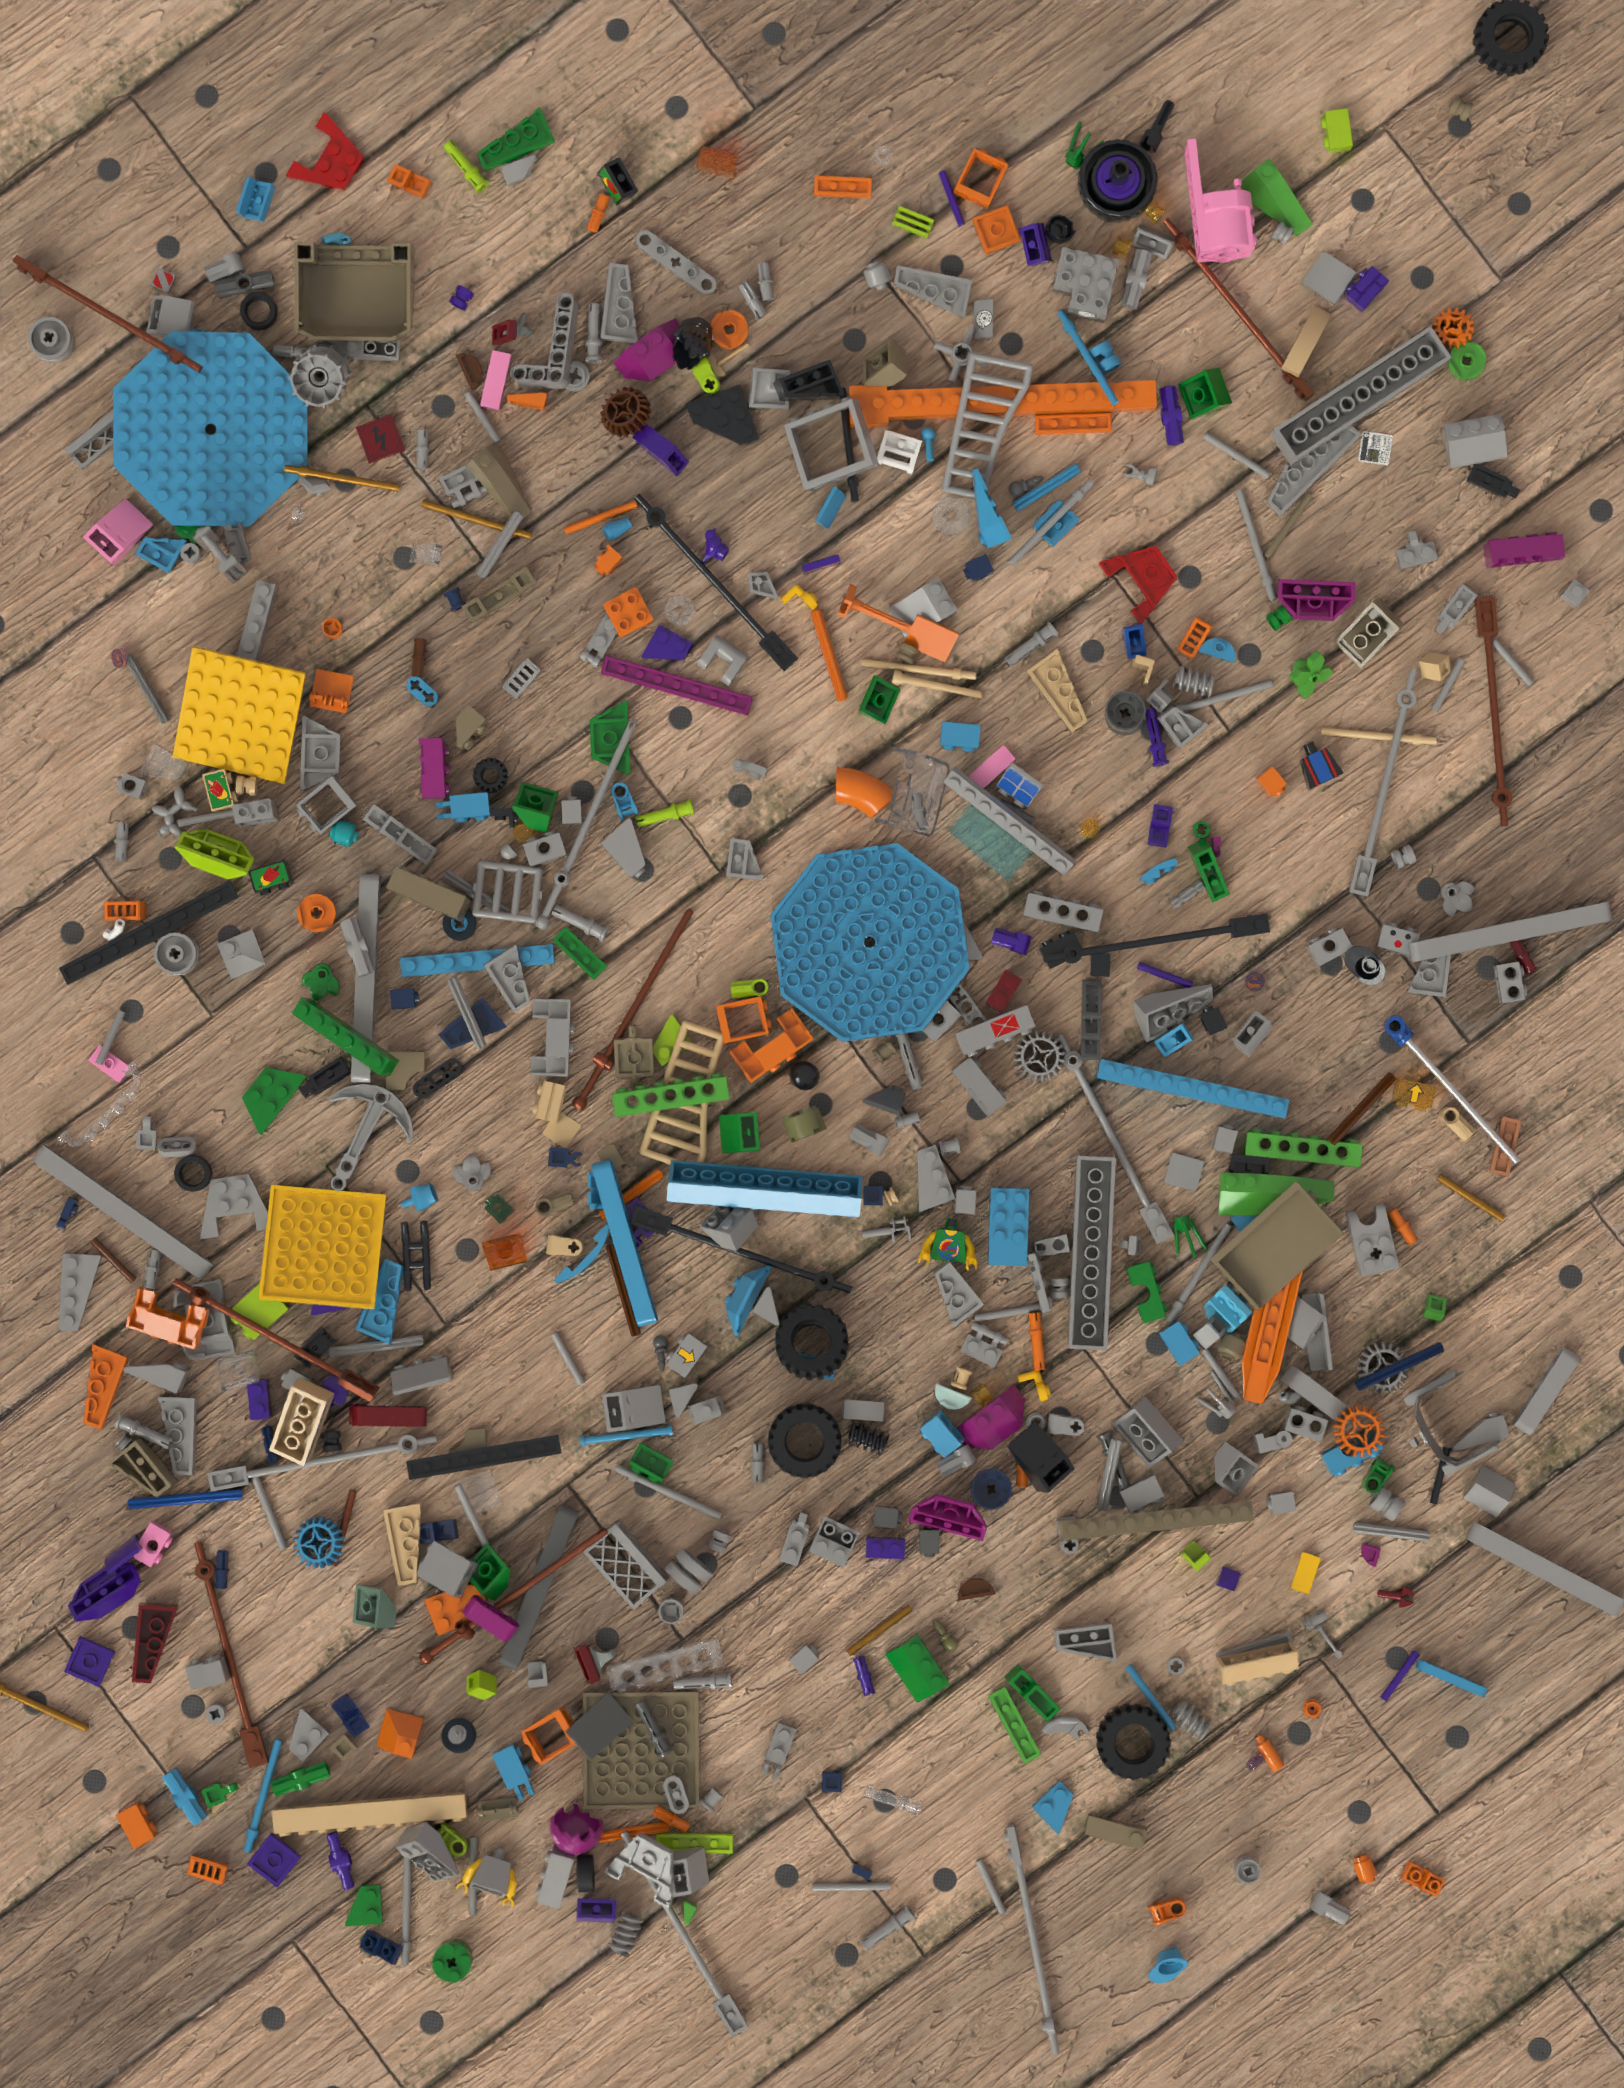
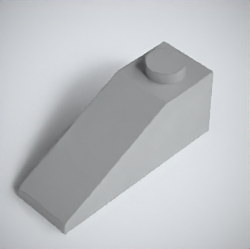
M1498 1412L1486 1414V1418L1478 1421L1450 1446L1451 1451L1454 1452L1510 1438L1504 1415L1498 1414Z

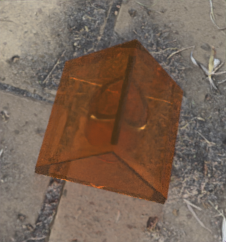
M521 1233L482 1242L490 1271L528 1262Z

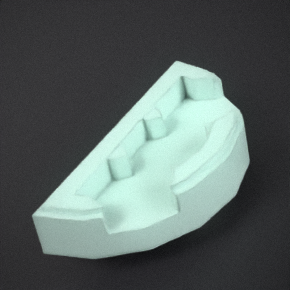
M936 1383V1398L947 1409H960L967 1405L972 1398Z

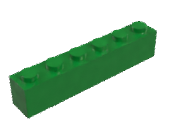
M301 997L292 1012L298 1019L380 1076H390L399 1062L396 1057L310 998Z

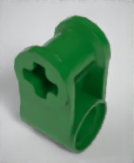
M1377 1456L1362 1481L1363 1489L1369 1493L1379 1492L1385 1481L1392 1474L1395 1466L1387 1464L1381 1460L1380 1456ZM1374 1479L1376 1487L1370 1490L1367 1485L1368 1481Z

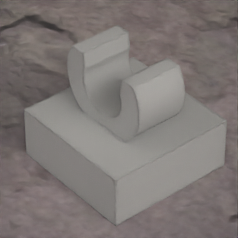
M1130 1235L1129 1241L1121 1240L1120 1248H1127L1128 1255H1141L1142 1236Z

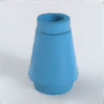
M626 517L605 523L602 530L607 540L610 541L617 539L632 528V525Z

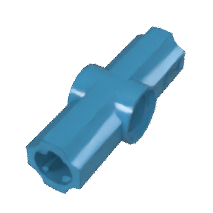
M177 1768L162 1777L172 1793L175 1804L180 1809H183L193 1826L208 1816L197 1800L198 1797L195 1790L186 1783Z

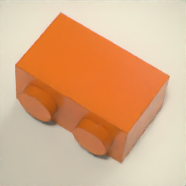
M139 1801L116 1814L134 1849L154 1839L158 1831L153 1821L150 1822L147 1817V1808L144 1804L141 1805Z

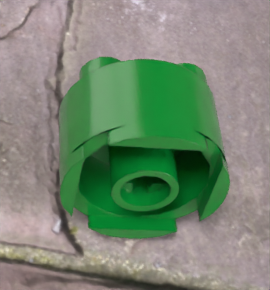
M459 1939L442 1942L436 1949L432 1960V1968L435 1974L446 1982L456 1983L462 1980L468 1974L473 1962L470 1947ZM454 1957L456 1961L452 1964L449 1961Z

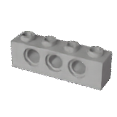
M1034 890L1032 893L1027 894L1023 917L1094 933L1099 932L1103 910L1099 909L1100 905L1089 903L1088 906L1080 905L1081 901L1070 899L1067 902L1057 895H1051V898L1043 896V892ZM1041 902H1047L1050 905L1048 912L1040 910L1039 905ZM1060 906L1068 908L1067 916L1059 915L1058 908ZM1079 910H1084L1087 913L1086 920L1081 921L1077 918Z

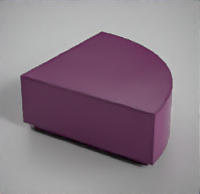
M1213 837L1211 838L1212 851L1215 857H1219L1221 854V838Z
M1362 1543L1361 1553L1368 1564L1376 1567L1381 1549Z

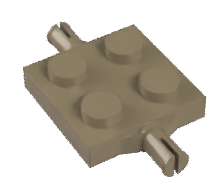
M629 1025L628 1037L614 1038L615 1077L631 1079V1090H635L634 1083H636V1086H639V1078L654 1076L652 1037L637 1036V1025H633V1032L632 1025Z

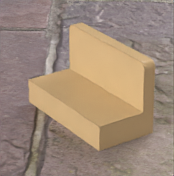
M1136 655L1131 667L1146 671L1142 686H1146L1155 660Z

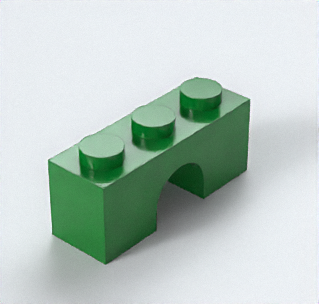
M1149 1261L1126 1267L1131 1286L1142 1284L1149 1290L1147 1300L1137 1304L1142 1323L1166 1317L1167 1307L1165 1301H1161L1159 1296L1162 1290L1159 1282L1156 1283L1154 1275H1157L1154 1264L1150 1265Z

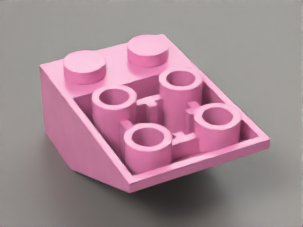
M125 498L101 518L83 538L112 565L116 566L154 524Z

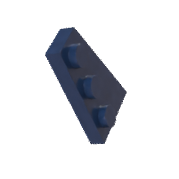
M481 998L471 1007L483 1037L507 1028L484 998ZM462 1015L438 1034L450 1049L473 1041Z

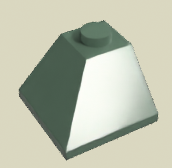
M356 1584L353 1623L373 1628H395L397 1608L385 1591Z

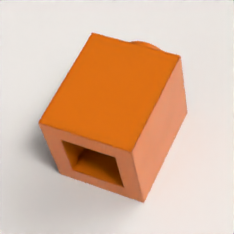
M1273 766L1256 779L1270 798L1273 795L1278 797L1285 791L1284 786L1287 784Z

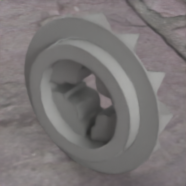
M571 361L570 374H574L577 369V376L581 379H575L572 384L571 377H569L568 384L564 387L568 391L578 392L584 389L589 382V371L581 362Z

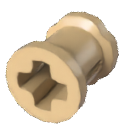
M956 1366L957 1372L951 1385L966 1390L967 1381L973 1372Z

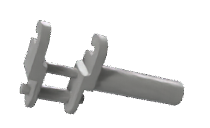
M905 1216L899 1220L892 1218L890 1224H893V1228L885 1227L862 1231V1237L870 1238L891 1234L892 1242L895 1243L894 1232L907 1230L908 1239L911 1240L909 1225H906L908 1219H905ZM904 1223L905 1227L895 1228V1224Z

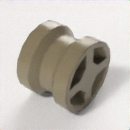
M900 643V650L896 653L895 658L912 664L914 661L913 656L917 654L918 649L908 644Z

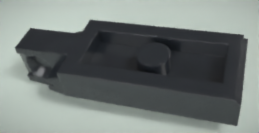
M1479 464L1473 465L1466 480L1470 484L1503 498H1506L1508 495L1516 499L1520 492V489L1512 486L1513 482L1509 480L1510 478Z
M339 1057L308 1076L307 1084L300 1087L299 1090L305 1098L313 1094H320L349 1076L351 1071L344 1059Z

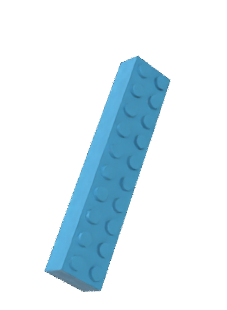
M671 1160L667 1201L730 1206L733 1208L743 1207L771 1211L779 1210L827 1214L830 1216L860 1217L863 1176Z

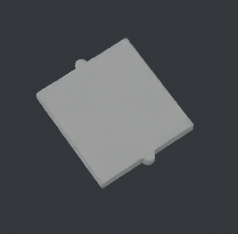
M1172 1152L1169 1165L1166 1166L1167 1172L1164 1183L1196 1192L1199 1180L1202 1178L1201 1173L1205 1161Z

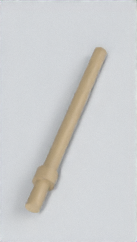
M862 659L861 664L864 667L947 676L956 680H960V678L975 680L976 672L961 671V668L945 669Z
M1321 727V735L1392 741L1394 733ZM1413 733V735L1402 734L1400 742H1410L1412 745H1420L1421 743L1436 745L1437 738L1422 736L1418 733Z

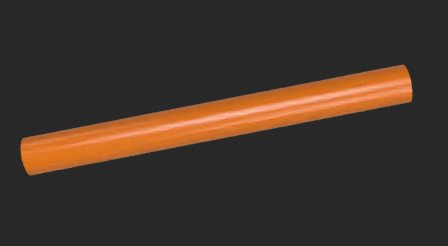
M636 501L628 502L564 527L566 535L637 508Z

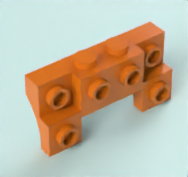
M792 1008L777 1018L785 1032L753 1053L744 1041L729 1051L750 1083L768 1071L773 1073L781 1067V1062L785 1059L787 1062L791 1061L797 1056L796 1052L814 1040Z
M143 1287L138 1288L135 1302L127 1318V1328L148 1334L154 1339L161 1338L167 1340L169 1344H179L191 1349L200 1347L202 1330L207 1325L208 1308L192 1303L189 1305L187 1316H183L156 1307L158 1292Z

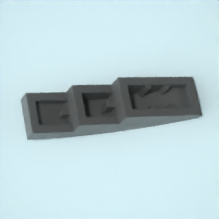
M1082 980L1081 1060H1100L1102 981Z

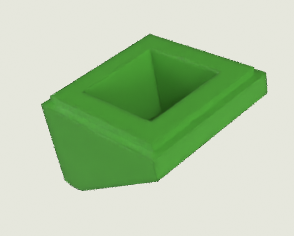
M1428 1294L1423 1317L1442 1321L1445 1316L1447 1299Z
M684 1898L685 1924L688 1925L697 1910V1904Z

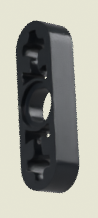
M455 1058L447 1060L415 1082L413 1093L421 1098L428 1096L462 1071L461 1062ZM450 1062H452L453 1064L457 1063V1071L454 1072L452 1070L448 1072L447 1074H449L450 1077L447 1078L445 1072L442 1071L441 1068L444 1067V1069L447 1070L448 1068H450ZM436 1072L441 1073L443 1076V1080L439 1084L434 1083L432 1080V1076ZM428 1078L430 1084L433 1085L434 1088L431 1089V1087L428 1086L427 1088H425V1094H423L422 1092L418 1093V1085L421 1084L423 1086L427 1084L428 1082L425 1081V1079Z

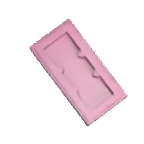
M99 1045L88 1061L118 1083H121L131 1067L109 1051L103 1065L95 1063L102 1048Z

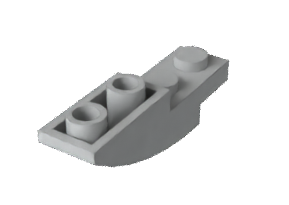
M323 340V343L332 345V343H335V347L340 349L344 355L348 354L347 359L399 361L400 341Z

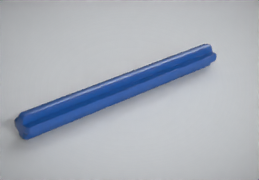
M241 1489L130 1498L128 1500L129 1509L241 1500L243 1499V1492Z

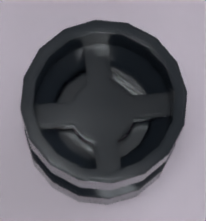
M341 1431L321 1432L322 1439L324 1440L323 1452L342 1450V1444L339 1440Z

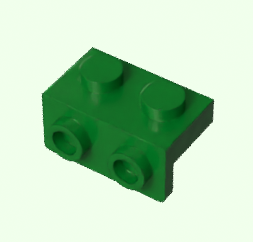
M640 1442L629 1465H631V1470L639 1474L644 1472L648 1475L647 1478L658 1483V1481L663 1482L674 1461Z

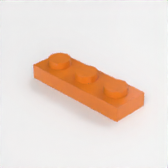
M815 176L814 196L871 199L872 178Z

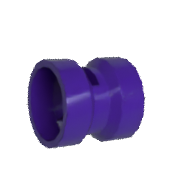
M457 285L455 289L456 296H451L449 303L462 311H466L468 307L467 302L472 300L475 294L467 288Z

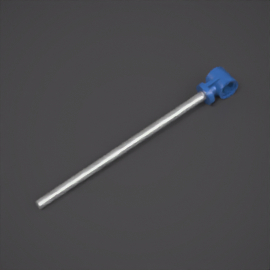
M1398 1016L1387 1019L1384 1023L1385 1032L1400 1047L1405 1043L1514 1164L1519 1162L1521 1159L1411 1039L1414 1033L1405 1024L1404 1020ZM1391 1021H1396L1399 1024L1398 1031L1390 1029Z

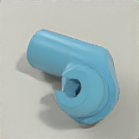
M341 232L322 236L321 241L323 245L332 243L336 245H349L351 238Z

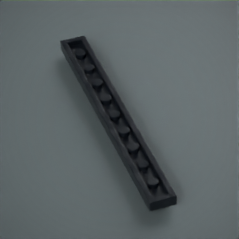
M228 881L59 967V970L67 985H70L238 899L239 896L232 882Z

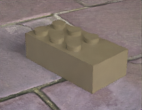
M401 866V869L395 867L386 887L388 890L462 922L471 902L466 896L449 890L450 887L440 881H437L436 884L433 883V880L426 875L419 873L416 876L414 875L415 872L407 867Z

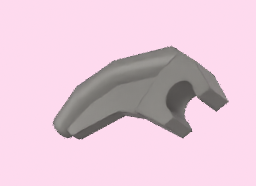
M1059 1716L1049 1720L1041 1728L1043 1733L1052 1734L1063 1731L1077 1740L1080 1739L1078 1735L1079 1730L1082 1729L1086 1735L1089 1734L1086 1725L1077 1717Z

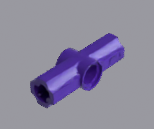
M1176 386L1159 388L1162 405L1161 419L1163 426H1165L1167 446L1184 443L1181 424L1183 422L1182 411L1178 404Z

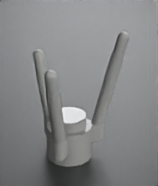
M1211 1371L1214 1380L1226 1399L1221 1400L1210 1388H1207L1206 1391L1218 1403L1217 1408L1201 1398H1197V1401L1214 1411L1219 1417L1223 1416L1225 1419H1228L1237 1410L1234 1406L1235 1402L1230 1398L1215 1372Z

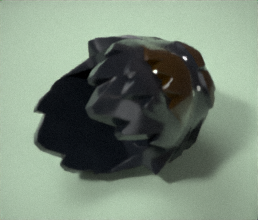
M700 317L683 320L673 334L675 340L672 358L673 361H676L677 367L680 370L684 368L691 370L694 366L698 365L705 355L710 356L713 328L710 323Z

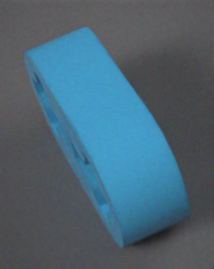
M414 676L408 679L407 689L425 706L433 707L438 703V694L421 678ZM414 681L416 683L419 681L418 685L422 688V691L420 692L416 688L412 690L411 682ZM426 692L428 695L433 693L434 701L425 702L427 698L423 693Z

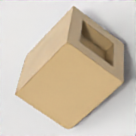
M1428 652L1419 661L1422 678L1442 681L1451 672L1449 655Z

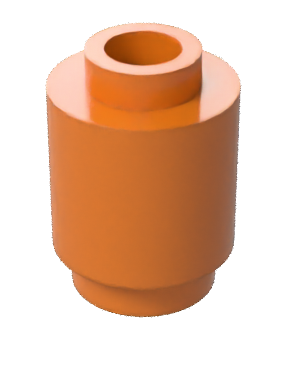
M1366 1853L1353 1858V1866L1359 1882L1364 1881V1884L1375 1881L1377 1872L1371 1857H1368Z

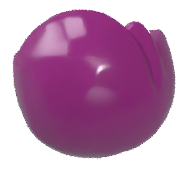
M573 1804V1809L567 1813L564 1812V1807L560 1808L550 1820V1832L553 1842L560 1850L573 1855L592 1849L599 1842L603 1832V1822L600 1819L591 1818L588 1812H580L577 1804Z

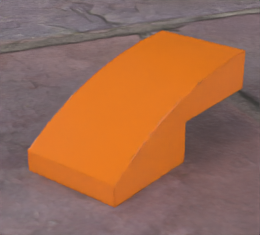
M394 164L387 179L388 183L422 199L425 198L432 183L431 180Z

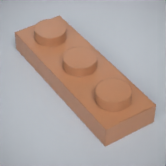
M1502 1116L1498 1135L1514 1152L1521 1121ZM1495 1143L1489 1173L1509 1177L1512 1161Z

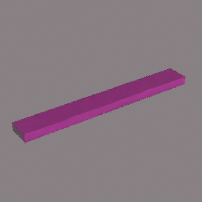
M607 655L601 670L602 675L746 716L749 714L753 700L752 696Z

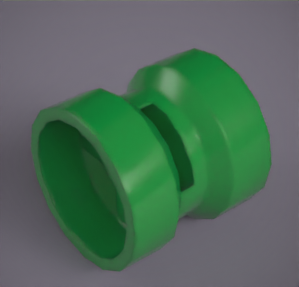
M1283 605L1279 606L1274 613L1270 612L1266 615L1267 621L1275 631L1279 630L1283 624H1288L1292 621L1290 614Z

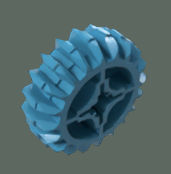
M313 1517L312 1520L307 1519L306 1524H300L302 1530H296V1534L299 1537H294L293 1539L298 1541V1544L294 1545V1549L299 1548L296 1555H302L300 1561L304 1562L307 1560L306 1566L313 1564L314 1569H317L319 1566L323 1569L326 1568V1564L332 1566V1561L337 1562L339 1560L337 1555L343 1554L339 1548L345 1547L344 1544H340V1541L345 1540V1537L339 1536L343 1530H336L338 1524H332V1519L326 1520L325 1517H320V1519ZM321 1527L328 1531L331 1538L324 1535ZM313 1529L311 1540L306 1542L309 1532ZM317 1540L326 1541L325 1543H322V1545H312V1543L317 1542ZM332 1543L330 1552L325 1556L327 1546ZM308 1547L313 1548L318 1558L309 1552Z

